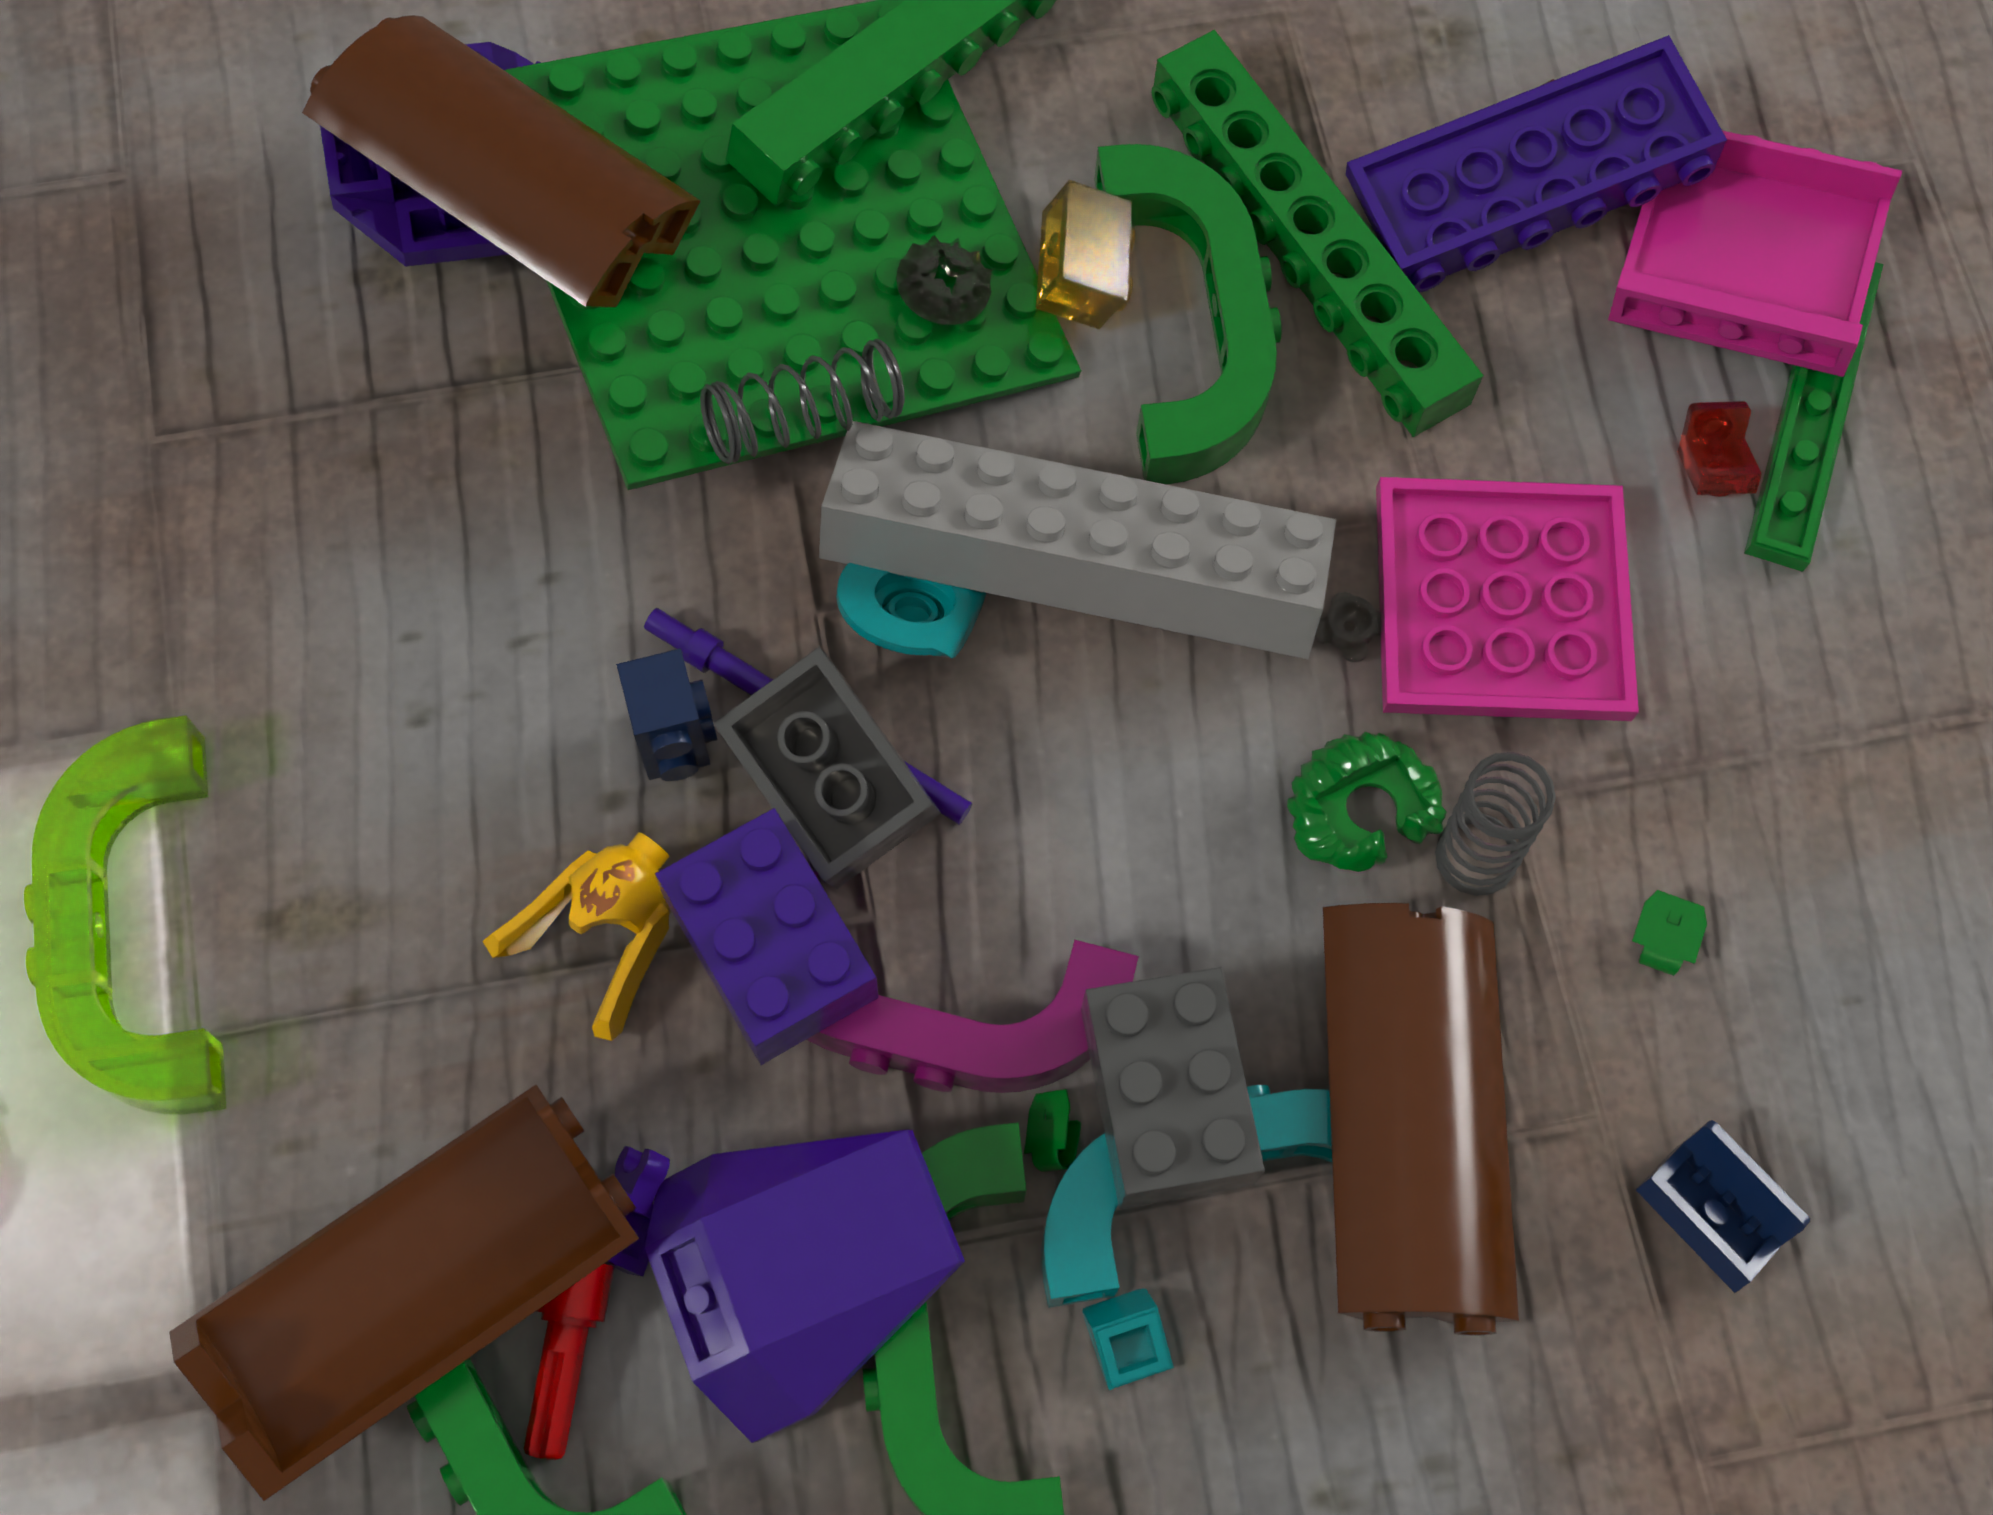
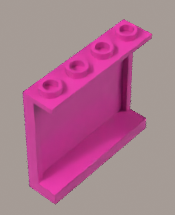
M1723 131L1727 141L1712 174L1694 185L1684 186L1682 183L1664 189L1654 199L1642 205L1608 320L1844 377L1859 343L1863 327L1859 323L1890 202L1901 178L1902 170L1884 167L1871 161H1858L1826 154L1812 148H1799L1772 142L1754 135H1741Z

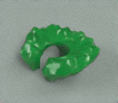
M1365 731L1358 737L1344 734L1341 738L1328 741L1324 748L1312 751L1311 761L1301 765V776H1295L1292 781L1294 796L1288 799L1287 808L1295 818L1292 827L1296 831L1294 840L1298 849L1310 860L1329 863L1344 870L1361 872L1369 870L1375 865L1384 864L1388 856L1382 830L1379 829L1371 833L1362 829L1350 819L1347 813L1346 803L1350 794L1359 788L1368 786L1380 788L1391 796L1396 806L1397 831L1413 843L1421 844L1427 835L1440 834L1443 830L1442 822L1447 812L1442 807V788L1434 768L1423 765L1411 747L1400 741L1394 742L1382 733L1374 735Z

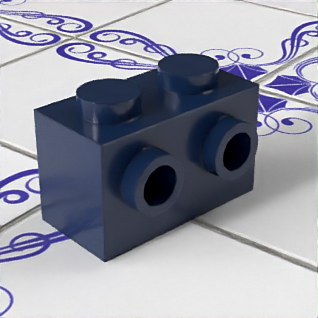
M681 648L616 664L634 737L648 779L652 780L661 777L664 781H678L693 776L700 767L711 765L705 743L717 741L718 739L703 680L689 682Z

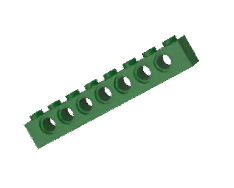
M1215 29L1158 58L1154 86L1151 90L1152 99L1157 110L1163 117H1170L1179 128L1190 154L1197 160L1202 159L1207 166L1220 174L1240 196L1251 217L1256 240L1262 245L1267 244L1280 261L1282 273L1288 283L1294 288H1300L1313 305V310L1319 324L1327 332H1333L1346 348L1348 359L1354 370L1362 377L1367 376L1381 394V400L1388 415L1394 421L1402 422L1412 437H1415L1471 405L1484 375ZM1269 188H1276V189H1279L1280 191H1274V190H1271V189H1269ZM1300 230H1307L1314 234H1306ZM1332 273H1340L1348 278H1340ZM1366 317H1376L1380 319L1383 323L1372 322L1368 320ZM1403 360L1412 362L1418 368L1406 367L1399 361Z

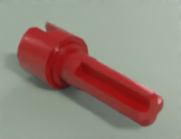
M602 1264L536 1311L542 1312L541 1320L548 1322L523 1447L525 1454L531 1457L557 1460L562 1459L565 1455L589 1327L596 1328L598 1321L605 1322L615 1266Z

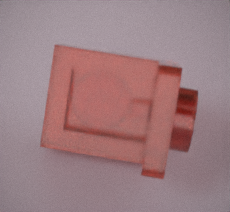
M1700 402L1689 405L1678 454L1696 495L1723 497L1730 494L1757 493L1762 473L1745 440L1751 416V409L1747 402Z

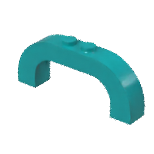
M1268 1085L1247 1087L1263 1161L1293 1156H1311L1332 1163L1330 1090L1301 1089L1271 1094ZM1105 1133L1090 1143L1069 1166L1056 1189L1050 1205L1041 1248L1042 1275L1048 1308L1115 1297L1120 1288L1111 1241L1112 1218L1118 1206Z

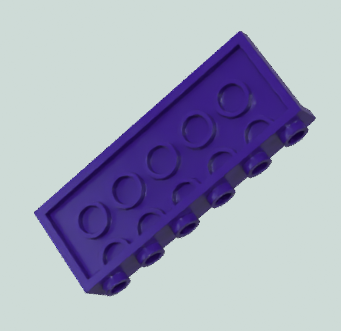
M1668 35L1347 162L1345 174L1380 243L1418 292H1425L1439 285L1448 275L1466 268L1469 271L1483 269L1496 261L1503 253L1518 247H1522L1524 250L1533 249L1548 241L1556 232L1574 225L1576 228L1591 226L1601 220L1611 210L1629 204L1630 207H1638L1654 199L1664 189L1682 183L1684 186H1690L1704 180L1715 170L1727 139L1672 39Z

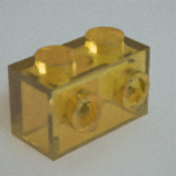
M1070 179L1042 211L1036 309L1100 329L1117 310L1121 311L1126 307L1133 290V279L1128 276L1129 255L1135 242V230L1131 228V201Z

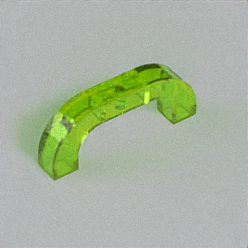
M187 715L143 722L125 728L92 746L67 768L54 785L41 809L32 843V884H27L24 890L26 914L30 922L34 923V947H29L26 952L27 974L31 984L36 987L37 1005L42 1024L58 1054L80 1076L115 1099L149 1112L180 1115L227 1109L223 1044L204 1028L163 1035H141L126 1031L122 1027L115 1013L112 997L107 864L111 848L119 833L139 814L161 804L208 797L205 738Z

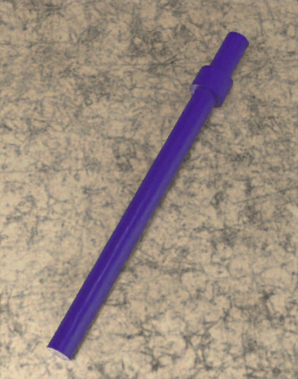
M659 608L654 609L645 622V630L674 648H681L686 663L703 673L711 670L750 695H753L773 680L723 649L724 642L703 628L694 631ZM905 762L941 814L960 825L969 813L972 803Z

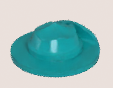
M848 563L843 569L838 580L836 594L837 605L844 620L856 633L873 644L904 654L946 656L951 659L958 655L966 643L986 597L985 592L893 574L888 571Z

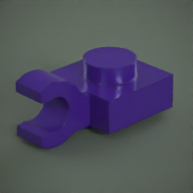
M625 1146L621 1151L615 1166V1177L637 1208L625 1217L639 1239L604 1264L615 1266L616 1269L627 1274L644 1276L649 1262L645 1243L653 1209L652 1203L659 1186L667 1175L670 1165L669 1158L651 1149H644L642 1153L629 1146Z

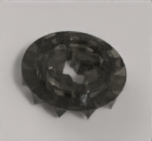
M933 235L926 244L918 245L913 243L907 254L900 260L896 281L901 298L914 313L930 322L943 325H956L968 322L984 310L992 293L990 285L992 270L984 268L982 265L980 250L968 252L961 247L959 238L949 244L940 242ZM938 266L945 269L949 277H957L952 295L950 288L946 287L943 279H934Z

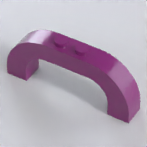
M813 871L814 874L816 875L817 879H818L819 882H820L819 873L816 872V871ZM1074 939L1066 974L1059 992L1052 1002L1040 1013L1018 1023L1006 1025L988 1024L878 995V999L806 1040L826 1050L849 1056V1064L859 1070L886 1075L890 1067L915 1074L913 1079L915 1083L936 1091L951 1092L953 1085L996 1093L1021 1092L1040 1088L1070 1075L1090 1060L1081 1014L1085 990L1133 982L1139 956Z

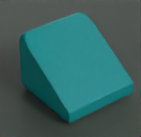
M1137 1289L1083 1308L1084 1320L1109 1390L1174 1368L1158 1307L1146 1289Z

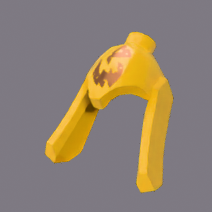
M638 832L627 846L623 844L607 846L597 854L587 850L572 862L532 903L482 942L492 958L510 956L530 950L571 899L569 926L577 933L583 934L591 927L605 923L618 924L636 933L635 938L624 950L592 1025L594 1037L613 1041L622 1033L639 985L669 930V915L671 911L663 897L655 873L659 872L658 870L670 856L656 842L641 832Z

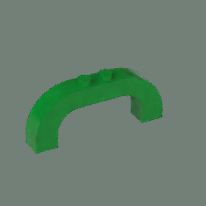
M1144 144L1100 146L1097 150L1094 182L1102 229L1153 226L1168 230L1185 240L1195 251L1201 263L1221 376L1208 390L1195 397L1180 401L1142 404L1136 431L1144 480L1166 485L1185 482L1206 475L1235 457L1250 441L1262 420L1276 369V343H1280L1282 335L1279 310L1277 307L1269 308L1267 292H1270L1272 285L1270 261L1268 256H1259L1253 223L1240 196L1212 168L1191 156L1165 147Z
M1019 1122L990 1125L963 1131L938 1142L922 1153L949 1221L957 1215L974 1208L1021 1203L1025 1200L1027 1190ZM926 1301L875 1353L876 1367L863 1369L866 1412L880 1411L883 1437L890 1464L908 1499L922 1515H1064L1060 1476L1011 1482L988 1479L963 1465L948 1447L942 1435L938 1418Z
M470 1358L415 1395L416 1400L407 1405L409 1415L422 1438L427 1443L436 1438L449 1462L440 1468V1473L451 1495L460 1506L469 1501L477 1515H687L670 1482L662 1477L625 1501L597 1512L568 1511L554 1503L546 1496L536 1482Z

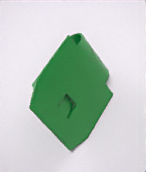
M1659 890L1653 893L1644 902L1632 942L1644 946L1638 963L1673 976L1679 971L1684 960L1695 964L1707 927L1704 906Z
M1067 1089L1035 1094L1029 1109L1024 1154L1032 1153V1162L1037 1170L1041 1172L1068 1169L1076 1159L1082 1124L1078 1120L1069 1121L1070 1101Z

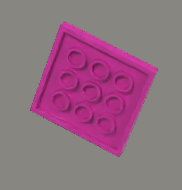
M1380 477L1376 486L1383 713L1632 721L1639 713L1623 486Z

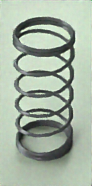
M875 338L873 341L869 340L865 344L862 357L854 350L842 347L836 352L831 366L822 358L812 355L805 360L800 375L790 366L779 364L772 372L769 385L759 375L748 372L740 382L738 394L727 384L720 381L712 382L710 385L706 384L701 391V413L714 452L723 462L727 464L735 463L741 455L742 434L748 453L753 457L758 453L755 430L743 404L744 386L750 378L757 380L767 392L775 435L783 447H788L790 434L782 407L774 394L775 378L781 370L788 371L798 382L800 402L806 426L810 434L818 440L821 435L820 417L814 399L805 384L806 370L813 361L823 365L830 374L833 406L841 426L849 431L853 425L851 407L846 391L836 374L837 361L844 353L851 354L861 365L863 396L871 417L878 422L882 420L883 416L889 419L898 417L903 410L905 396L902 375L892 350L885 342ZM874 347L881 354L890 376L893 391L892 410L886 404L876 380L873 365ZM836 386L845 407L847 423L840 409ZM724 389L731 395V397L737 404L738 420L733 405ZM712 395H714L726 424L730 453L724 445L716 424ZM806 398L813 414L815 429L808 413ZM872 402L878 410V416L873 408ZM776 411L782 426L784 438L781 434L780 427L777 421ZM746 426H747V429H748V432H749V435H750L751 443H750V440H749V437H748V433H747V430H746Z
M1515 752L1495 753L1481 760L1470 773L1464 791L1460 794L1458 803L1453 808L1452 815L1449 817L1447 825L1438 839L1435 851L1437 868L1445 881L1455 889L1474 896L1489 895L1504 888L1513 878L1517 868L1521 865L1523 858L1529 852V848L1535 842L1537 835L1543 829L1544 823L1553 811L1556 799L1554 785L1543 766L1531 757ZM1501 761H1514L1528 766L1539 775L1544 783L1548 799L1547 803L1536 780L1525 771L1507 764H1491ZM1506 770L1520 775L1532 785L1538 796L1539 816L1537 806L1530 794L1516 782L1502 777H1483L1479 780L1477 779L1491 771ZM1485 783H1501L1514 788L1527 801L1532 812L1533 823L1531 824V820L1523 806L1509 794L1494 789L1473 791V789ZM1494 795L1507 800L1519 811L1524 820L1525 827L1521 828L1516 817L1503 806L1488 801L1475 802V797ZM1478 807H1488L1501 812L1512 822L1514 828L1509 829L1497 818L1481 813ZM1473 824L1486 835L1503 839L1508 845L1498 846L1485 843L1473 835L1467 825ZM1461 827L1468 839L1480 847L1497 852L1510 851V855L1489 857L1478 854L1464 843L1459 835L1458 828ZM1451 832L1460 848L1474 859L1492 864L1509 863L1502 867L1489 869L1471 865L1462 859L1453 847ZM1445 844L1456 862L1469 871L1485 875L1503 874L1495 878L1482 880L1465 876L1456 870L1448 859ZM1450 873H1452L1453 875H1455L1456 877H1458L1459 879H1461L1462 881L1467 882V883H1471V884H1475V885H1479V886L1491 885V884H1494V885H1492V886H1490V887H1479V888H1475V887H1472V886H1469V885L1462 884L1460 881H1458L1456 878H1454Z

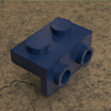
M1713 1120L1708 1121L1678 1145L1636 1189L1645 1201L1734 1293L1749 1284L1779 1248L1803 1231L1810 1223V1217Z

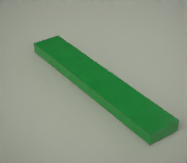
M1875 262L1859 323L1863 325L1859 343L1844 377L1792 365L1744 554L1801 572L1811 562L1884 264Z

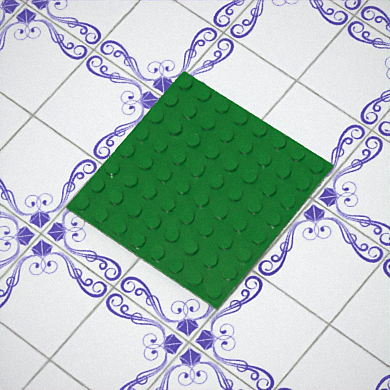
M875 0L504 70L700 200L674 255L643 253L617 307L584 306L546 280L627 491L845 436L847 430L841 426L833 406L830 374L819 362L813 361L808 365L805 384L814 399L820 417L821 435L818 440L810 434L806 426L800 402L799 384L793 375L788 371L781 370L777 373L774 386V394L782 407L789 429L790 443L787 448L779 443L775 435L767 392L757 380L750 378L744 386L743 404L755 430L758 453L755 457L748 453L741 434V455L735 463L727 464L723 462L714 452L701 413V391L706 384L710 385L712 382L720 381L727 384L738 394L740 382L748 372L759 375L769 385L772 372L779 364L790 366L800 375L805 360L812 355L822 358L831 366L836 352L842 347L850 348L862 357L865 344L869 340L873 341L875 338L885 342L892 350L902 375L905 403L898 417L889 419L883 416L880 422L871 417L863 396L861 365L851 354L844 353L839 357L836 374L846 391L853 421L881 427L1080 376L1081 369L948 79L943 82L938 93L929 102L923 105L917 102L904 111L898 123L885 134H880L879 132L873 134L863 142L859 151L850 161L843 165L837 162L822 172L817 183L807 193L801 196L794 193L777 207L726 161L731 127L734 121L903 0ZM874 347L873 365L876 380L886 404L892 410L893 391L890 376L881 354ZM836 386L840 409L847 423L845 407ZM724 389L733 405L738 420L737 404L735 403L731 395ZM712 395L716 424L724 445L730 453L726 424L714 395ZM806 398L808 413L815 429L813 414ZM872 402L873 408L878 416V410ZM776 411L777 421L780 427L781 434L784 438L782 426ZM746 426V430H747V433H748V437H749V440H750V443H751L750 435H749V432H748V429H747V426Z

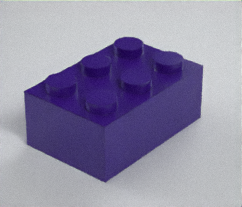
M775 808L655 873L664 899L760 1065L879 998L876 975Z

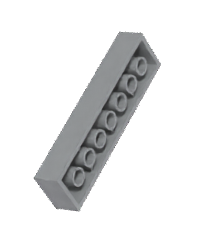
M853 421L851 429L847 430L821 506L819 558L845 564L853 563L888 571L893 574L1309 659L1324 607L1336 519Z

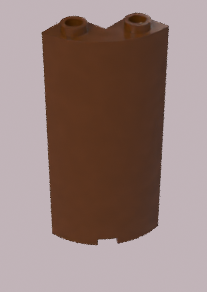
M412 15L385 18L376 27L360 36L344 50L332 65L325 66L316 73L310 87L311 96L302 112L584 306L617 307L643 253L674 255L700 203L699 199L423 16Z
M1363 903L1323 907L1338 1313L1363 1320V1330L1403 1331L1406 1330V1318L1431 1317L1454 1324V1334L1479 1336L1496 1334V1322L1519 1321L1494 922L1478 914L1442 906L1436 908L1434 913L1422 914L1410 911L1409 903Z
M534 1085L169 1332L175 1365L216 1415L223 1451L263 1501L639 1239L625 1217L637 1208L614 1174H611L602 1181L600 1180L574 1141V1138L583 1133L584 1129L562 1097L549 1104L539 1087Z

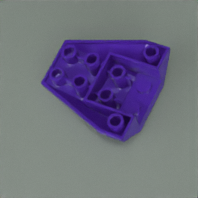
M899 1130L712 1154L664 1179L655 1195L645 1243L649 1262L692 1382L751 1443L759 1442L815 1415L965 1262L913 1130Z

